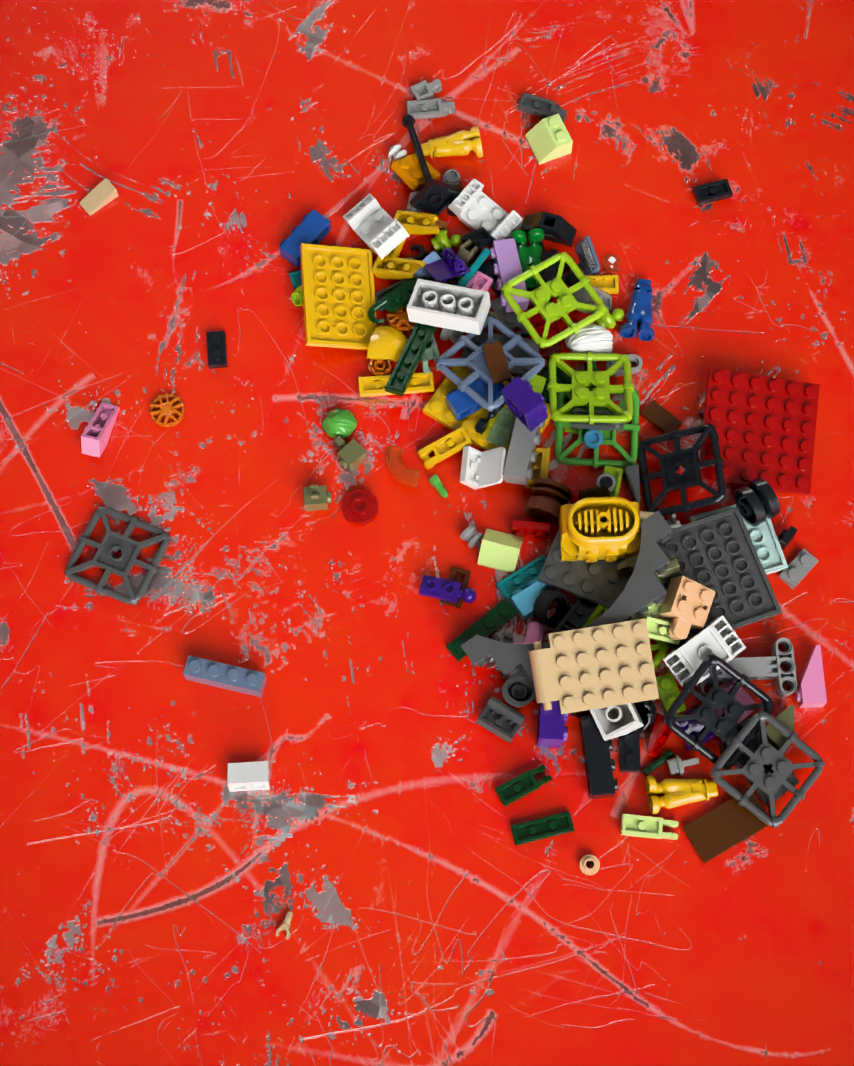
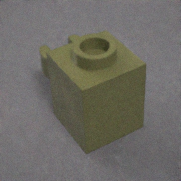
M340 436L334 440L335 447L340 450L337 453V462L344 470L347 468L352 472L367 459V451L355 439H352L348 444Z
M318 484L310 485V487H303L306 511L328 510V503H332L331 492H327L326 485L318 486Z

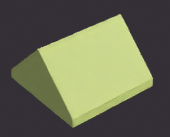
M487 528L482 539L477 565L509 573L515 572L524 538Z

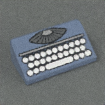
M588 235L575 247L579 261L583 260L587 265L583 269L584 275H598L600 263L591 238Z

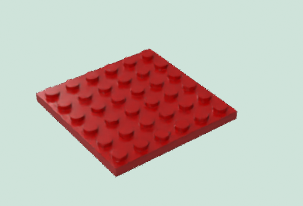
M716 368L708 369L702 425L713 424L716 427L721 458L724 460L722 466L725 484L748 486V482L761 477L768 482L773 491L806 496L810 494L820 384ZM710 436L700 448L699 462L714 459ZM715 466L700 469L702 480L717 482Z

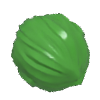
M337 408L327 414L321 428L331 438L336 439L340 436L345 439L357 427V420L352 412Z

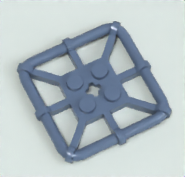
M488 316L482 328L483 330L488 326V340L478 347L471 341L477 334L467 333L459 337V341L441 355L436 361V366L458 386L461 392H465L481 407L488 409V411H493V409L500 407L505 402L503 395L493 401L494 384L482 350V346L495 342L493 340V326L510 339L503 346L509 371L514 366H534L521 377L523 381L525 379L529 381L545 366V359L523 341L522 336L516 335L501 321L493 318V316ZM518 345L532 358H514L508 351ZM463 346H467L473 352L467 358L449 359ZM467 366L473 373L463 381L448 367ZM511 375L512 379H511V380H507L509 383L512 382V381L515 379L512 375ZM478 377L488 384V401L469 386Z

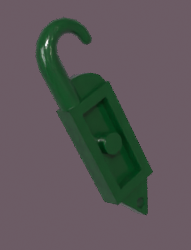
M429 276L409 278L384 295V298L369 308V320L375 324L385 322L384 318L376 319L374 313L382 307L388 312H396L408 304L417 280L426 279L429 281Z

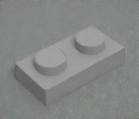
M803 549L778 578L791 589H794L819 560L806 549Z

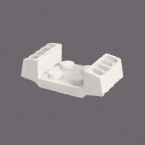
M474 178L450 203L448 208L472 231L484 227L494 238V241L510 239V234L522 226L523 218L514 210L508 214L482 192L484 185Z
M370 193L342 216L352 230L381 259L410 236L396 218L393 219Z
M722 615L708 623L706 628L676 650L669 652L662 659L681 686H683L685 682L687 683L708 655L715 654V656L722 658L728 663L743 651L746 646ZM709 667L697 684L710 676Z

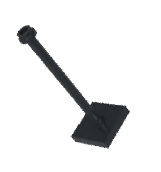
M405 115L402 118V124L408 129L426 181V185L409 202L413 208L439 216L460 194L459 188L431 177L414 128L415 119L412 115Z

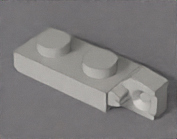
M441 98L406 102L407 115H412L414 119L439 118L456 113L455 102H446L441 100Z

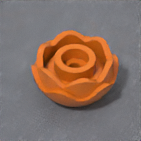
M371 359L368 368L374 376L389 374L392 364L389 360Z

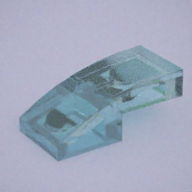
M501 408L486 441L500 447H505L516 420V416L510 410Z

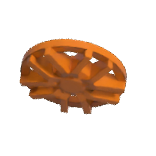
M403 306L396 312L387 313V323L397 330H412V327L416 325L415 322L409 321L407 306Z
M168 393L158 395L150 404L151 418L159 426H174L184 417L185 406L176 395ZM166 398L167 402L163 403L161 399ZM177 414L179 418L176 419L173 415ZM163 417L165 418L164 423L160 422ZM169 418H171L174 422L168 423Z

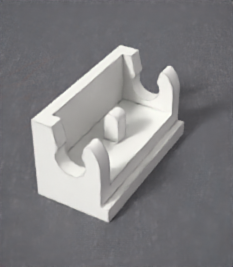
M268 761L228 763L227 784L229 791L270 789Z

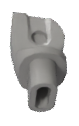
M677 754L674 756L675 758L667 759L670 775L679 773L681 776L683 775L684 767L700 763L698 757L682 761Z

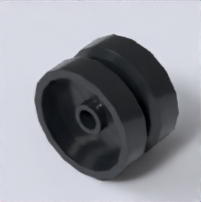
M761 477L748 482V486L743 485L733 492L736 507H738L745 521L753 527L765 522L766 518H772L780 513V503L775 492L768 482Z

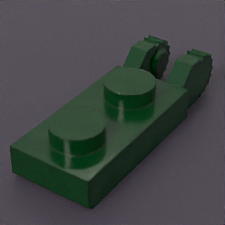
M541 765L531 771L528 770L496 787L494 790L503 807L516 802L552 781L551 776H546L538 782L534 778L535 775L547 769L545 765Z

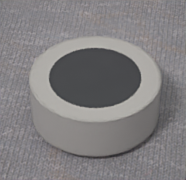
M607 473L601 474L597 478L596 486L607 483L609 493L612 492L616 485L615 478Z

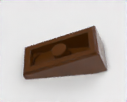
M498 341L482 346L483 356L493 384L511 380L512 377L501 342Z

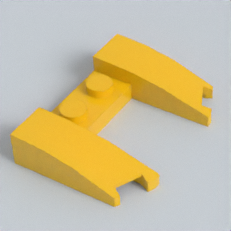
M397 210L394 217L408 234L426 235L439 234L440 232L439 227L436 226L438 216L435 214ZM404 240L383 259L378 256L372 271L380 279L413 278L414 274L420 268H423L426 263L419 260L398 258L404 245Z

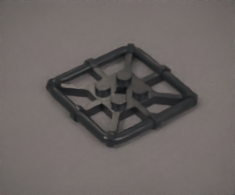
M713 424L699 425L683 430L675 429L670 433L650 437L639 442L638 457L641 473L639 480L642 483L647 512H657L659 510L662 516L682 511L687 513L691 509L714 505L721 500L724 501L726 498L722 466L724 460L721 458L718 434ZM702 433L692 448L681 450L680 438ZM710 436L714 459L699 462L698 451ZM673 440L675 452L662 455L649 445ZM645 451L659 458L661 471L648 474ZM679 466L685 468L682 474L676 473V470H679ZM715 466L718 491L702 481L700 469ZM662 478L663 489L652 503L649 482ZM701 486L713 494L714 497L688 502L687 488ZM680 490L682 504L658 509L669 492Z
M711 654L702 661L690 680L684 683L682 691L668 709L663 720L671 731L690 745L692 750L698 751L715 764L719 757L702 745V741L709 731L718 737L720 755H722L727 748L726 737L732 728L738 732L743 728L737 721L744 711L764 708L765 712L771 714L775 706L774 701L749 681L745 674H740L722 658ZM716 665L736 680L728 693L719 687ZM709 667L711 688L703 696L694 687ZM741 686H744L763 702L742 705L734 699V696ZM689 694L700 701L693 713L674 716ZM716 708H722V716H715ZM695 719L704 727L697 737L693 738L674 722ZM758 722L742 741L745 747H748L750 742H754L756 739L755 735L759 731ZM737 748L723 765L722 769L730 770L743 752Z

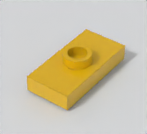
M585 275V277L590 279L592 286L608 294L619 293L618 275Z

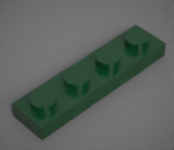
M504 598L450 642L446 649L459 663L467 656L461 647L463 643L475 635L486 638L491 637L518 614V611Z

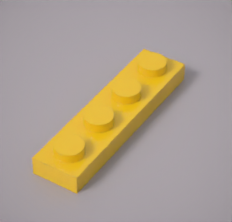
M423 372L413 374L404 394L434 392L433 372L425 374ZM391 375L359 377L360 397L396 395L385 392V386Z

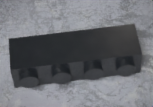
M592 715L580 716L579 725L589 799L614 797L615 791H618L617 779H613L612 771H615V761L610 758L612 741L611 739L604 741Z

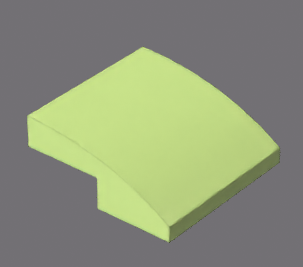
M663 602L658 605L654 603L649 606V611L641 617V619L646 618L649 638L679 645L680 640H673L668 634L672 620L659 615Z

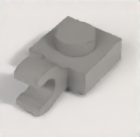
M435 79L429 84L424 80L411 86L410 91L415 100H426L433 98V93L442 91V83L439 79Z

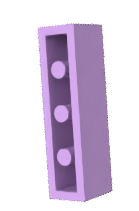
M514 238L493 241L492 248H489L491 251L489 254L490 259L494 261L493 273L498 278L496 280L497 290L500 291L502 285L523 273ZM525 281L512 287L527 291ZM501 292L500 303L501 306H504L505 313L514 312ZM512 295L521 310H527L529 299Z

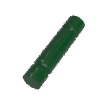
M669 749L665 754H662L647 765V767L643 768L641 772L645 777L664 764L667 759H671L674 753Z

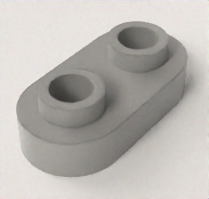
M636 354L627 355L629 356L630 363L636 366L631 367V374L638 373L642 368V358ZM607 361L605 370L607 371L617 361ZM624 366L615 372L612 377L624 376Z

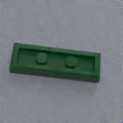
M569 811L510 826L515 846L575 831Z

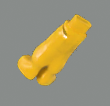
M478 126L472 127L469 131L461 130L448 136L430 139L428 143L421 144L424 156H431V158H433V155L434 157L465 156L470 151H474L475 155L479 158L483 157Z
M646 776V793L649 796L648 805L651 814H657L661 807L671 809L718 796L717 785L714 780L664 779L657 783L653 776ZM656 794H665L661 797L655 796Z

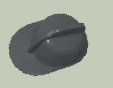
M523 667L513 674L502 687L503 698L511 706L523 707L536 697L534 683Z

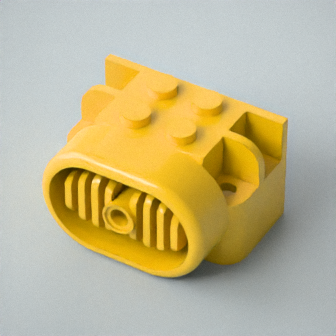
M591 497L581 499L575 504L562 505L559 512L561 561L586 560L588 563H594L598 560H605L606 562H615L617 559H628L638 555L641 542L639 503L630 502L621 497Z

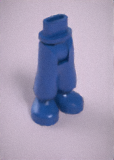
M637 279L626 313V321L628 323L620 328V336L623 338H634L637 333V322H639L638 338L641 341L647 342L654 339L655 333L650 326L653 322V288L651 287L650 280Z

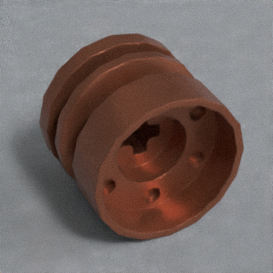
M538 478L533 484L532 496L528 498L524 512L537 522L559 526L560 507L569 504L572 491L557 481Z

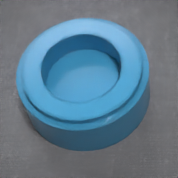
M593 429L588 430L583 438L585 446L590 449L598 448L603 441L601 432Z

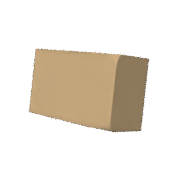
M105 178L79 204L91 216L117 198L118 193L110 181Z

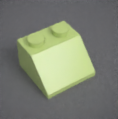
M559 113L542 119L525 135L539 165L572 152L573 141Z

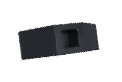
M545 211L525 215L520 229L528 235L531 229L540 228L544 230L543 239L572 247L577 231L561 216Z

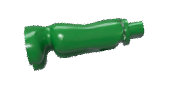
M534 228L528 232L529 247L526 245L527 237L525 231H513L510 234V239H515L522 272L529 270L530 266H536L541 263L542 247L539 243L544 238V230ZM533 276L524 280L527 291H533L540 287Z

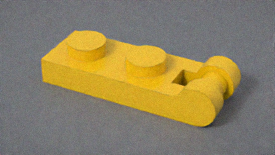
M462 426L422 448L417 454L423 459L425 468L430 469L437 463L461 451L463 447L470 446L472 442ZM434 452L435 456L430 458L429 454Z

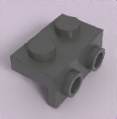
M490 697L476 723L510 743L520 729L525 716L502 701Z

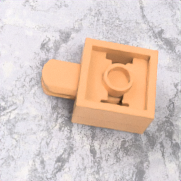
M685 576L671 578L667 595H665L666 599L663 601L659 615L672 620L668 634L673 640L686 639L690 630L704 628L716 593Z

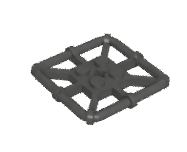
M102 505L92 515L82 536H79L78 544L64 571L65 577L95 590V593L99 595L104 594L134 606L143 597L153 575L158 572L157 568L169 546L170 533L140 520L137 516L132 517ZM106 514L129 523L124 535L111 530ZM100 517L107 532L101 544L89 539ZM136 527L158 535L142 542L130 539ZM162 542L151 564L138 560L142 549ZM85 545L97 549L93 560L75 566ZM120 550L122 556L115 559L113 553H117ZM134 565L147 570L136 594H134L128 578ZM93 567L105 570L99 584L76 575ZM111 574L123 578L129 596L105 587Z
M758 710L737 736L732 737L730 745L718 758L712 771H710V777H713V780L721 788L738 801L737 804L747 808L763 823L771 826V828H778V825L786 820L799 801L804 800L806 792L822 773L825 761L822 760L818 753L798 738L796 732H791L771 714L764 710ZM765 721L787 738L778 750L767 741ZM758 722L760 744L754 752H751L742 744V741ZM793 743L814 762L793 764L783 756V753ZM737 748L749 757L740 769L720 771ZM764 764L772 766L771 773H764ZM815 767L798 790L786 781L794 769ZM742 774L751 782V785L742 795L721 776ZM782 785L794 796L780 814L776 816L774 794ZM756 788H759L767 795L769 816L748 800Z

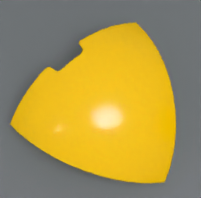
M378 326L371 336L367 358L398 362L408 339L402 331L391 326Z

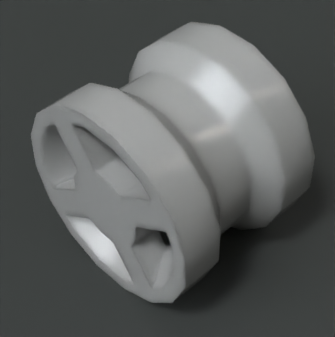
M472 524L461 533L460 538L466 541L471 549L483 539L484 535L478 532L476 526Z

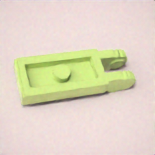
M622 814L620 835L677 840L678 834L662 832L663 826L678 827L679 822L665 820L660 817Z

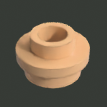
M585 855L580 860L579 867L582 873L591 876L598 872L600 862L594 855ZM591 861L594 865L593 868H588L586 862Z

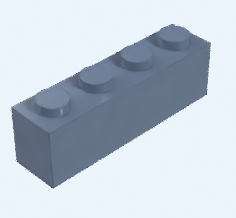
M188 655L183 672L186 680L257 697H262L267 681L265 673Z

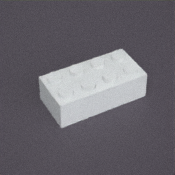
M418 279L407 305L408 318L410 322L480 335L491 306L490 296L487 291Z

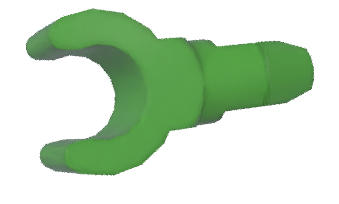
M436 474L432 476L429 480L430 484L445 499L449 496L447 490Z

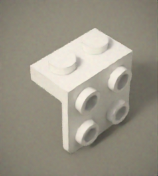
M471 446L463 447L460 483L475 490L502 483L506 448L498 447L481 452Z

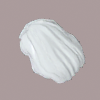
M594 323L583 327L577 334H571L565 338L566 346L570 349L571 353H587V351H592V353H612L613 334Z

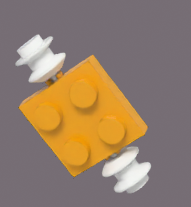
M400 144L393 145L388 151V158H394L391 168L413 191L424 187L426 181L416 152L406 156L407 151L401 150L402 146ZM427 162L431 177L439 180L440 174Z

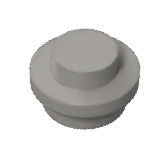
M449 169L444 173V183L452 186H457L460 183L461 177L456 170Z

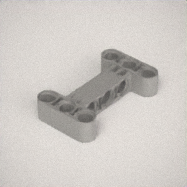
M779 638L772 644L770 657L733 658L728 662L740 674H745L748 680L773 679L775 692L780 697H788L797 689L793 644L788 638ZM778 644L785 647V652H781L778 649ZM780 663L787 666V672L780 668ZM723 669L717 670L718 681L735 680ZM710 676L696 685L697 692L703 696L706 695L704 686L711 688ZM782 683L788 684L789 691L783 689Z

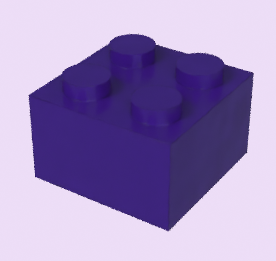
M518 376L501 390L506 407L530 432L548 418L544 397L539 392L535 393L532 390L531 384L526 379L523 381Z
M559 700L551 701L552 710L544 711L543 703L539 705L537 747L561 748L562 743H566L568 726H564V723H567L569 713L561 714Z

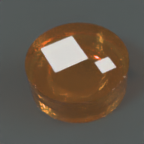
M614 254L606 255L602 261L604 271L608 273L617 272L620 268V258Z

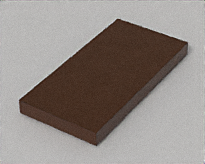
M753 792L748 800L769 816ZM732 798L687 824L682 830L704 864L766 828L768 825L758 819L747 808L741 807L737 804L738 801Z

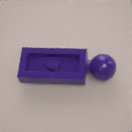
M427 575L423 576L419 595L457 603L459 597L466 603H472L476 599L475 590L472 588L461 590L462 584L459 582Z

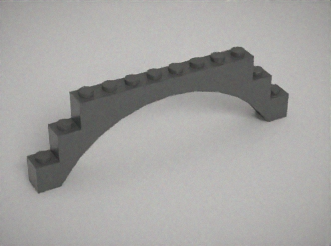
M659 510L642 521L639 554L634 571L623 592L606 612L584 628L631 621L636 615L640 617L649 611L648 607L652 604L658 605L666 599L667 591L655 576V573L661 574L669 568L667 565L670 564V560L657 543L661 542L663 544L668 541L673 532ZM475 635L461 645L475 667L485 666L490 662L489 658L492 657L505 676L507 674L510 676L520 670L519 666L522 665L533 681L528 652L534 650L533 644L504 643ZM549 642L541 643L542 649L550 648Z

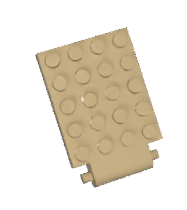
M646 618L549 633L550 648L542 649L541 641L533 642L534 650L528 651L537 704L543 703L544 711L552 710L551 701L559 700L561 714L659 699Z

